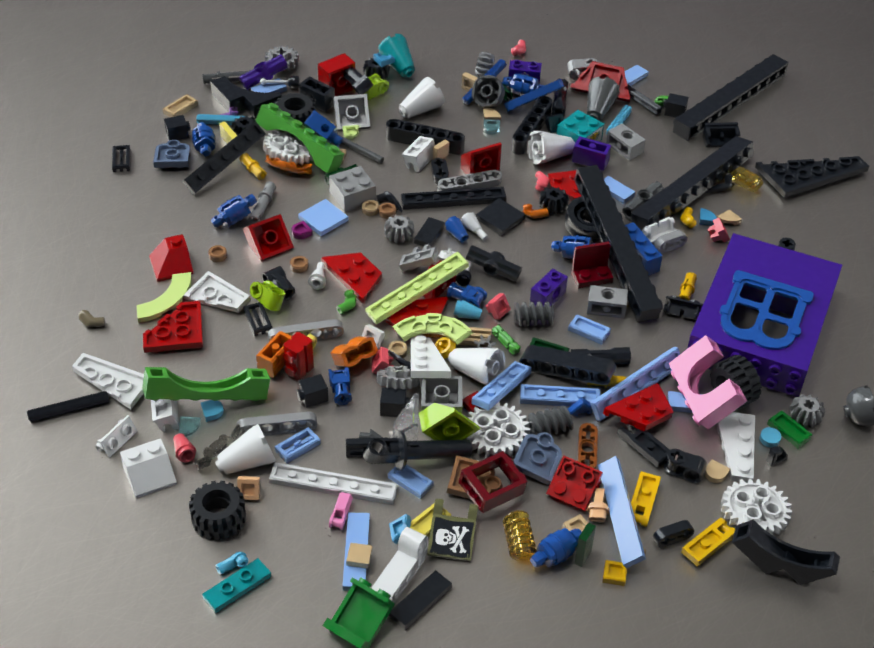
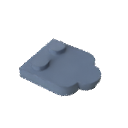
M170 140L167 143L156 146L153 160L154 168L189 167L190 146L186 143H180L178 140Z
M549 433L528 434L523 438L513 462L520 472L549 485L561 459L562 452L554 444V439Z

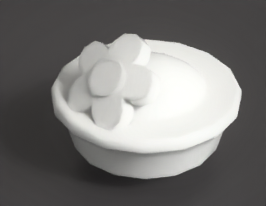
M452 248L441 250L438 258L443 261L456 252L452 251Z

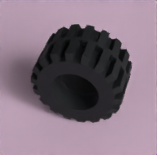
M289 93L281 96L275 102L279 109L288 112L292 118L301 121L302 125H304V122L314 110L316 111L314 99L302 93Z
M734 355L714 364L711 368L710 378L713 390L728 379L740 386L747 402L738 409L760 398L762 392L760 377L747 358L741 355Z
M211 481V484L205 483L202 485V488L198 487L195 490L196 494L191 495V501H189L191 521L194 530L198 531L200 536L205 535L206 539L209 540L211 538L220 540L222 537L227 539L229 535L232 534L234 536L237 534V529L241 530L243 528V523L246 521L244 496L237 486L234 487L233 483L229 482L226 484L225 481H220V483ZM216 508H225V510L221 512H210L211 510Z

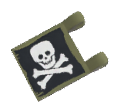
M435 499L427 555L471 562L478 505L470 504L468 518L442 515L444 500Z

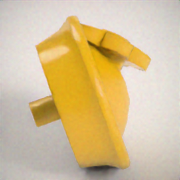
M442 337L436 341L435 346L443 359L449 357L450 352L456 348V343L450 338Z

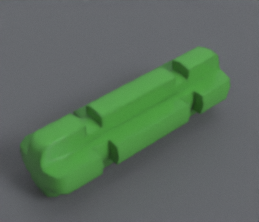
M500 325L492 328V334L509 349L508 351L512 355L520 352L521 346Z

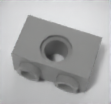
M621 123L608 130L606 144L611 145L612 149L630 161L644 153L646 139Z
M590 285L587 314L625 318L628 289Z

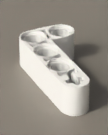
M405 527L399 537L398 551L374 583L372 589L377 592L379 588L391 595L390 600L396 603L426 558L428 537L409 527Z

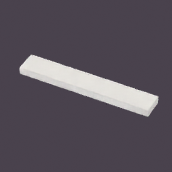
M276 462L269 477V483L333 495H339L341 492L349 493L355 499L389 505L394 504L398 484Z

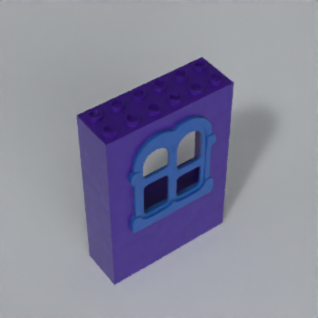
M733 233L690 334L688 348L706 335L717 343L724 356L718 362L734 355H741L747 358L756 369L760 377L761 386L799 397L842 264ZM736 304L759 311L753 327L741 329L732 324L731 315ZM768 310H775L793 317L791 319L771 314ZM770 320L788 326L787 334L779 339L768 337L762 330L764 321Z

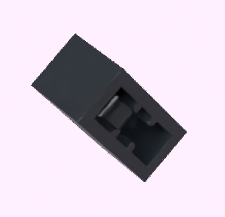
M310 76L299 84L300 94L302 93L313 98L316 108L326 112L334 106L335 88Z

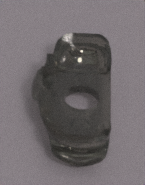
M238 424L230 436L220 435L218 440L214 441L209 447L204 448V457L193 462L194 465H198V471L209 467L212 459L246 431L244 429L240 430V425Z

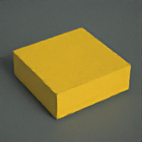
M605 560L602 583L625 586L627 568L622 562Z

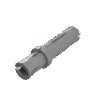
M271 181L266 182L264 189L259 193L258 201L248 218L250 223L260 222L268 203L272 200V194L276 189L275 183Z

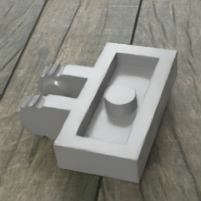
M425 244L423 250L419 246L415 247L412 253L402 256L399 267L401 271L414 270L421 266H430L435 263L438 251L436 247L431 248L430 244Z

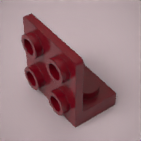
M609 241L574 248L571 274L578 289L590 287V285L597 286L613 283L614 277L608 267L611 247Z

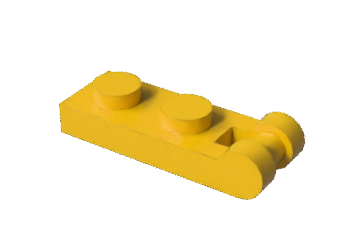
M640 471L631 505L636 522L641 523L643 527H647L661 477ZM636 510H637V511L644 512V514H643V515H640V514H637V513H635V512H636Z
M721 517L682 547L681 553L698 567L726 543L732 541L735 528L729 527L727 521Z

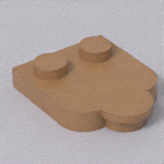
M456 455L446 493L471 499L458 482L462 469L480 461ZM495 469L477 477L489 494L503 488L500 478L495 476Z

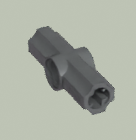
M656 181L646 189H640L637 192V196L623 208L622 213L625 215V218L631 220V213L662 191L664 189L662 183Z

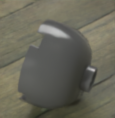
M492 75L480 77L481 79L475 82L472 88L473 99L481 107H497L505 96V88L502 82Z
M868 385L853 389L846 398V405L843 406L846 418L850 417L855 424L864 427L874 425V397Z

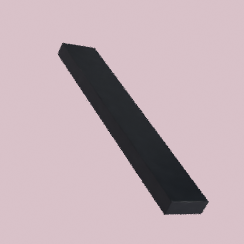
M254 121L182 182L194 195L266 135V133Z
M504 187L401 194L403 210L491 204L498 198L505 202L507 199Z

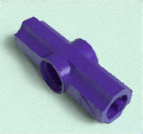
M280 54L267 62L258 63L254 66L253 70L241 75L239 78L247 90L260 83L262 78L271 80L274 77L273 75L288 68V64Z

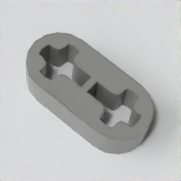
M676 230L658 237L654 246L660 253H665L682 247L687 242L688 237L682 230Z

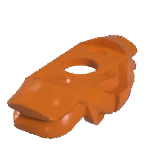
M266 155L267 159L264 161L281 170L284 169L285 171L297 174H311L313 171L311 163L301 166L296 165L295 162L281 161L280 158H269V155Z

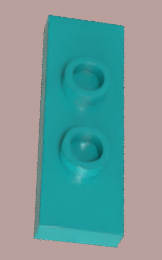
M257 558L204 592L202 598L216 614L272 577L271 572Z

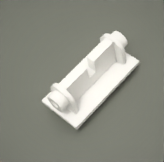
M667 217L659 221V227L658 223H653L645 226L642 232L651 243H655L658 237L677 229L673 227L675 220L672 217Z
M127 415L123 420H119L118 424L108 434L97 441L95 447L98 451L104 450L108 458H110L137 432L130 416Z

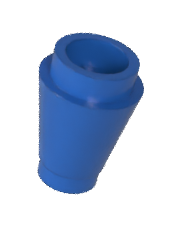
M452 216L445 222L446 230L460 242H465L469 238L460 218Z

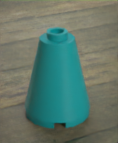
M402 34L386 37L379 44L378 53L386 56L389 54L395 57V62L389 65L402 77L412 76L415 66L406 38Z

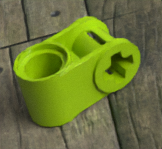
M373 74L368 77L373 87L364 94H367V100H371L385 93L390 84L387 80L381 79L378 74Z
M264 281L263 283L253 282L250 286L251 296L263 304L265 308L271 311L280 310L286 294L284 290L277 287L272 281Z

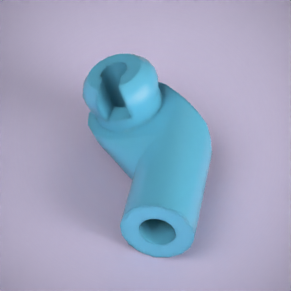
M236 552L215 566L221 575L237 566L245 567L248 564V558L244 552Z

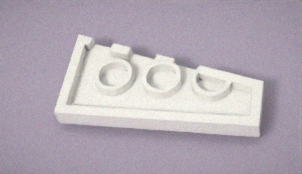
M425 336L411 338V378H451V370L431 338H426Z
M82 353L72 365L73 372L100 390L107 391L109 396L130 410L144 394L142 390L144 374L85 353Z
M732 412L717 423V430L721 436V445L725 451L727 467L730 468V479L738 482L742 479L748 483L749 478L752 481L754 479L755 415Z

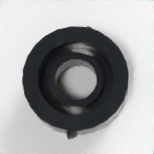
M582 197L575 198L566 206L565 226L567 231L572 236L591 237L592 241L600 239Z

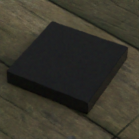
M498 198L477 213L476 217L479 222L498 234L504 235L523 221L526 214Z

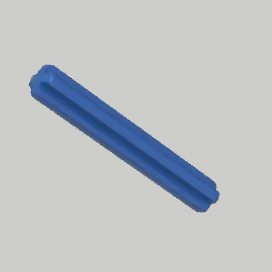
M499 59L485 75L496 77L507 66L506 61ZM472 88L462 97L464 104L469 105L474 100Z

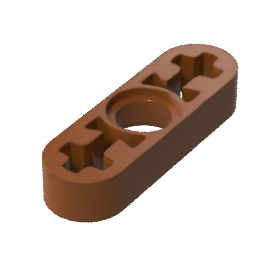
M584 423L579 428L577 461L585 464V459L589 460V466L596 469L598 429L594 424ZM586 432H590V439H586ZM589 446L593 451L585 452L582 448Z

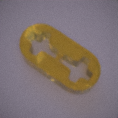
M738 167L731 173L733 182L749 191L756 192L763 185L760 176L743 167Z

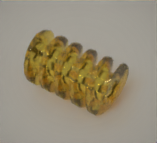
M519 510L507 514L502 522L510 557L517 561H527L537 552V549L535 548V541H533L534 535L530 526L531 522L528 519L529 514Z

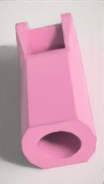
M339 493L335 508L330 517L329 528L335 526L340 527V530L344 529L353 500L351 494Z

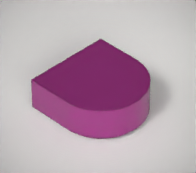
M304 221L294 224L291 228L292 236L295 239H305L313 235L312 229Z

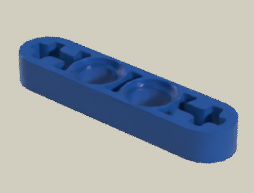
M558 79L504 104L507 112L537 100L541 96L553 93L565 87L562 79Z

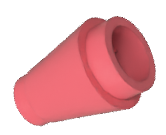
M179 433L175 435L173 441L176 458L184 463L192 461L196 455V448L184 434Z

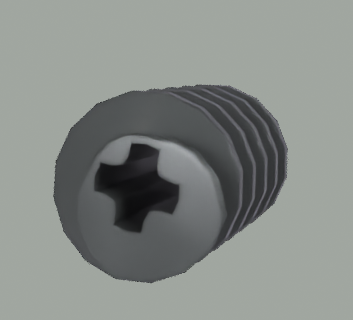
M515 302L514 322L518 321L519 325L522 326L525 320L527 326H529L531 320H533L535 326H537L539 320H541L542 325H545L546 320H548L549 324L552 325L554 320L553 303L550 306L549 302H545L543 306L541 302H537L535 307L534 302H530L529 306H527L526 302H522L520 307L519 303Z
M560 406L559 409L554 407L551 411L546 409L544 412L538 411L536 414L530 413L528 415L530 434H535L536 432L539 434L543 431L550 434V429L557 434L558 427H560L562 432H565L566 425L570 430H573V420L565 406Z

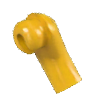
M686 207L680 217V221L685 226L693 228L697 224L692 216L693 209Z

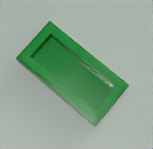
M782 410L767 422L768 426L777 429L781 436L797 449L811 440L813 434Z

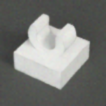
M368 324L365 325L362 336L373 337L379 350L384 340L385 332Z

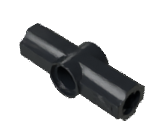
M471 245L466 255V260L482 266L487 274L492 276L499 274L512 281L518 280L523 268L505 260V257L500 252L493 251L489 253L474 245Z

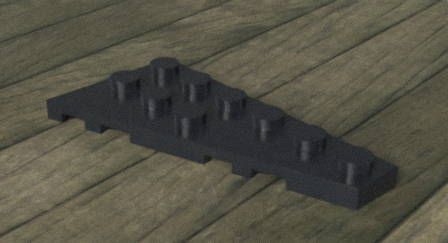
M860 156L839 157V160H830L829 158H823L822 161H814V159L788 160L787 163L779 164L777 161H771L770 164L756 162L755 168L786 198L867 172L869 165Z

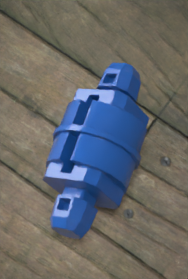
M514 74L513 78L504 77L502 81L506 87L510 88L512 93L519 96L544 86L539 84L538 79L522 74Z
M200 122L192 131V142L194 148L207 157L215 149L216 138L212 128Z
M250 194L245 199L238 195L227 200L217 208L219 215L211 219L213 226L219 227L225 222L229 227L239 221L241 222L242 219L251 213L249 207L253 206L257 199L253 194Z
M579 235L564 236L562 242L553 241L551 249L554 252H562L563 258L573 259L574 248L592 244L591 237Z
M563 528L552 534L550 533L539 543L536 553L530 559L531 564L534 567H540L545 564L550 568L566 561L575 552L578 538L582 531L578 528L571 531Z

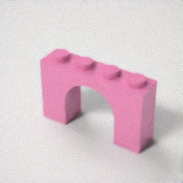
M705 335L672 360L669 365L672 369V377L679 384V391L686 398L685 404L694 414L692 416L693 420L697 425H702L709 430L746 403L747 399L740 386L730 379L710 393L699 394L698 385L703 373L724 357L717 343Z

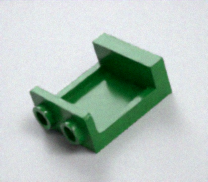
M352 577L350 580L352 586L332 620L327 618L322 626L358 648H370L395 603L390 600L391 595L379 588L377 592L371 588L372 584L360 577L358 581Z

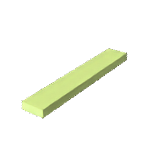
M456 252L365 308V311L377 325L468 268L469 263L459 252Z

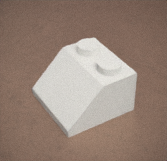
M367 94L334 96L333 105L337 130H342V126L359 125V128L370 127Z
M161 438L120 452L123 468L135 498L177 484Z

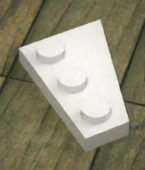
M209 271L183 295L184 300L200 301L204 305L238 313L243 309V306H246L251 301L250 295Z

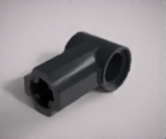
M349 67L345 70L344 78L358 94H364L373 87L369 78L359 73L354 67Z
M281 266L262 273L263 281H272L277 287L285 291V300L291 299L295 294V288L287 280Z

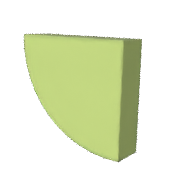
M359 125L342 126L344 138L348 140L354 139L359 133Z

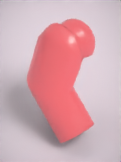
M524 40L518 41V45L511 49L512 55L516 56L517 54L523 55L526 53V42Z
M538 171L535 174L536 179H538L535 189L541 192L549 185L550 180L543 172Z

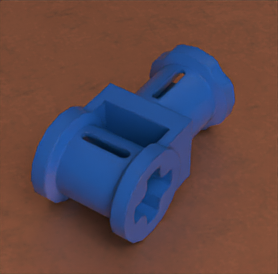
M452 282L448 288L447 297H453L460 301L464 300L480 308L481 302L487 298V293L481 287L467 285L464 288Z
M345 367L343 370L335 371L328 369L330 387L332 388V393H335V403L338 405L348 404L352 401V395L349 393V368Z

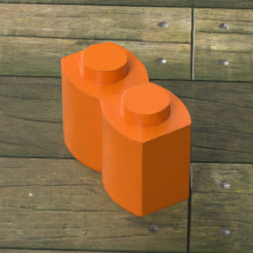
M358 336L351 339L347 345L343 344L335 347L331 351V356L335 365L352 367L358 364L362 358L372 357L376 354L378 348L373 337Z

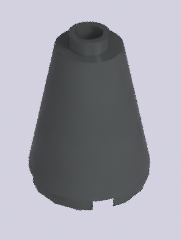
M599 76L590 81L588 86L587 115L599 121L603 119L620 95V87L614 80L608 77L600 79Z

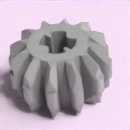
M481 52L479 54L475 70L476 77L484 76L494 66V54L489 52Z
M395 215L394 218L389 217L384 225L385 236L389 238V241H395V243L402 242L404 244V241H410L414 234L413 221L409 217L404 218L403 215Z
M801 394V396L793 399L789 413H791V418L796 420L797 423L803 424L804 427L809 425L813 428L815 424L819 425L825 415L824 403L819 402L818 397L812 398L811 394L808 397Z

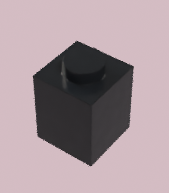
M670 93L668 99H665L663 103L664 115L676 118L685 113L689 97Z
M184 115L164 119L165 131L169 141L189 138L188 131H191L190 123L185 120Z
M321 374L298 380L299 389L296 390L299 401H303L306 408L329 401L328 387Z
M382 387L380 416L404 418L405 409L409 410L410 398L406 397V389Z

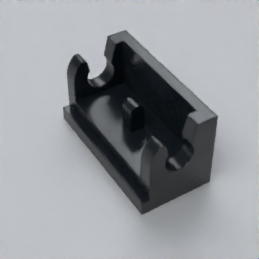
M738 122L705 123L702 137L706 148L722 147L734 137L740 136Z

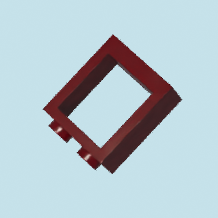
M502 451L462 469L458 483L474 504L478 505V509L483 514L523 495L528 481L525 475L514 465L513 460ZM500 467L512 484L489 494L477 477Z

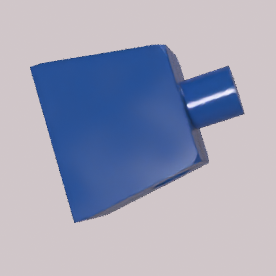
M314 110L304 122L305 127L314 130L315 134L327 139L328 143H333L337 147L342 143L343 138L338 135L337 127Z

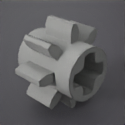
M481 334V340H474V343L477 345L475 348H482L480 344H485V342L488 343L489 348L496 345L495 341L491 342V335L488 338H484Z

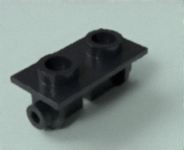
M666 296L663 312L679 317L680 311H684L683 318L696 321L703 304L697 300L688 301L678 296Z

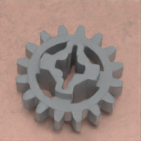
M282 46L274 47L273 50L269 49V52L265 53L266 62L281 54L288 64V68H286L288 71L291 67L295 68V65H298L299 54L297 50L294 51L293 47L288 49V46L285 48Z
M388 366L385 370L380 369L377 371V384L386 386V388L406 389L407 391L412 389V387L420 385V378H411V371L406 366Z

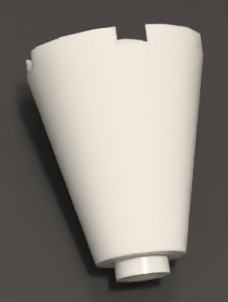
M429 77L423 79L399 105V113L402 117L411 118L444 105V95L440 87L436 88L434 86L436 82Z
M539 130L533 131L529 135L531 140L527 141V152L529 159H533V164H543L573 153L575 142L571 137Z
M455 348L448 357L452 368L485 386L499 375L501 369L504 370L505 354L498 348Z
M257 424L218 454V460L215 463L220 473L224 471L227 475L271 464L276 459Z

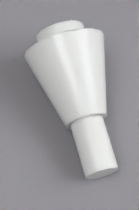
M471 212L463 215L461 220L464 227L485 241L488 235L482 230L475 213Z
M323 262L318 263L317 269L308 278V284L314 289H322L326 285L325 264Z

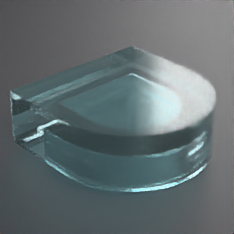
M484 119V132L491 135L497 134L500 131V120Z

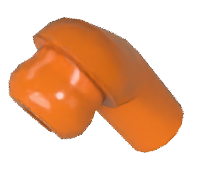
M531 204L523 205L522 212L528 217L537 219L549 216L547 208L534 210Z

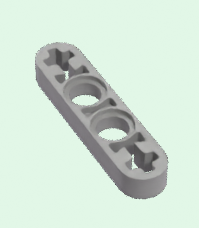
M488 170L440 179L437 190L447 191L498 186L502 182V173L498 170Z
M333 319L275 327L269 330L268 338L270 341L279 331L291 336L295 332H300L306 336L312 334L319 341L338 338L343 335L344 329L340 320ZM313 330H320L318 333H311Z
M298 412L243 418L237 422V434L242 436L257 424L264 436L297 433L307 427L314 430L317 427V416L313 412ZM286 422H291V423H292V424H289V425H283V423H286ZM266 424H270V425H271V426H269V427H262L263 425H266Z

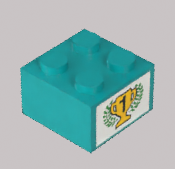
M580 110L575 111L557 126L558 135L571 137L575 143L579 136L595 141H601L603 137L604 123Z

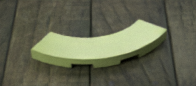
M191 272L172 274L169 288L160 297L137 305L138 323L160 318L162 314L169 310L173 311L177 305L183 302V295L191 288Z
M427 313L417 317L411 316L393 326L404 342L421 334L434 333L446 336L458 345L473 334L472 330L460 320L438 313Z

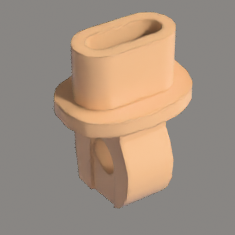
M596 488L594 502H591L587 507L589 520L592 522H605L606 516L610 513V509L605 503V488Z

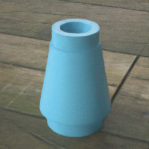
M457 300L453 315L458 316L457 318L479 320L482 309L464 300Z

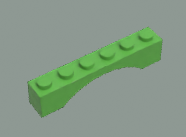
M274 103L261 105L256 118L259 126L266 131L284 130L295 135L307 147L315 165L326 173L334 172L340 167L345 154L337 146L331 145L327 142V139L315 134L314 130L302 125L301 121L292 118L288 112L279 109L278 105Z
M145 367L142 390L145 399L153 401L159 399H170L173 401L180 399H190L193 401L200 399H210L213 401L267 400L270 377L266 369L246 368L226 379L200 382L182 378L172 373L166 367Z

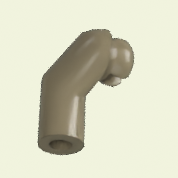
M81 310L78 314L79 320L86 327L105 326L104 317L94 318L87 310Z

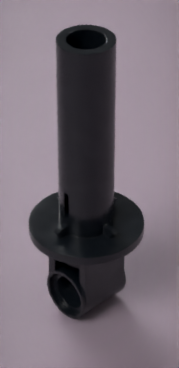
M398 430L395 432L394 438H373L370 440L363 452V457L369 464L394 463L398 471H403L407 460L456 459V455L470 458L472 445L469 439L407 441L404 432Z

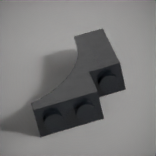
M225 76L210 81L212 95L228 112L230 107H234V109L237 107V111L246 109L254 119L257 118L261 105L275 104L277 99L282 96L280 92L264 93L240 88L230 82Z
M754 519L736 525L732 543L765 574L784 569L800 585L837 575L840 556L835 551H814L791 545L771 535Z

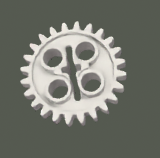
M278 130V133L272 131V134L268 133V136H265L263 151H266L265 154L269 155V158H280L281 161L295 162L296 165L297 163L302 165L304 162L309 163V160L313 161L307 147L295 135L287 131L282 132Z
M498 402L489 411L474 407V413L469 412L467 418L479 425L480 430L467 437L471 442L472 450L478 448V454L486 452V458L490 454L495 455L502 451L512 457L513 451H518L523 438L530 434L529 422L526 421L527 416H521V410L515 412V406L508 408V403L500 406V402Z
M749 478L748 483L741 479L739 484L733 482L732 487L728 486L727 490L723 493L720 505L722 506L721 512L725 513L724 519H730L729 525H739L754 519L771 535L774 532L779 535L781 530L785 531L786 526L789 525L792 510H790L791 504L787 503L788 497H782L783 491H775L776 486L770 488L768 487V482H765L763 485L760 479L753 483L751 478Z

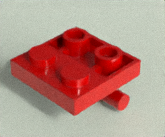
M563 456L546 494L586 512L596 488H600L602 484L600 480L603 472Z

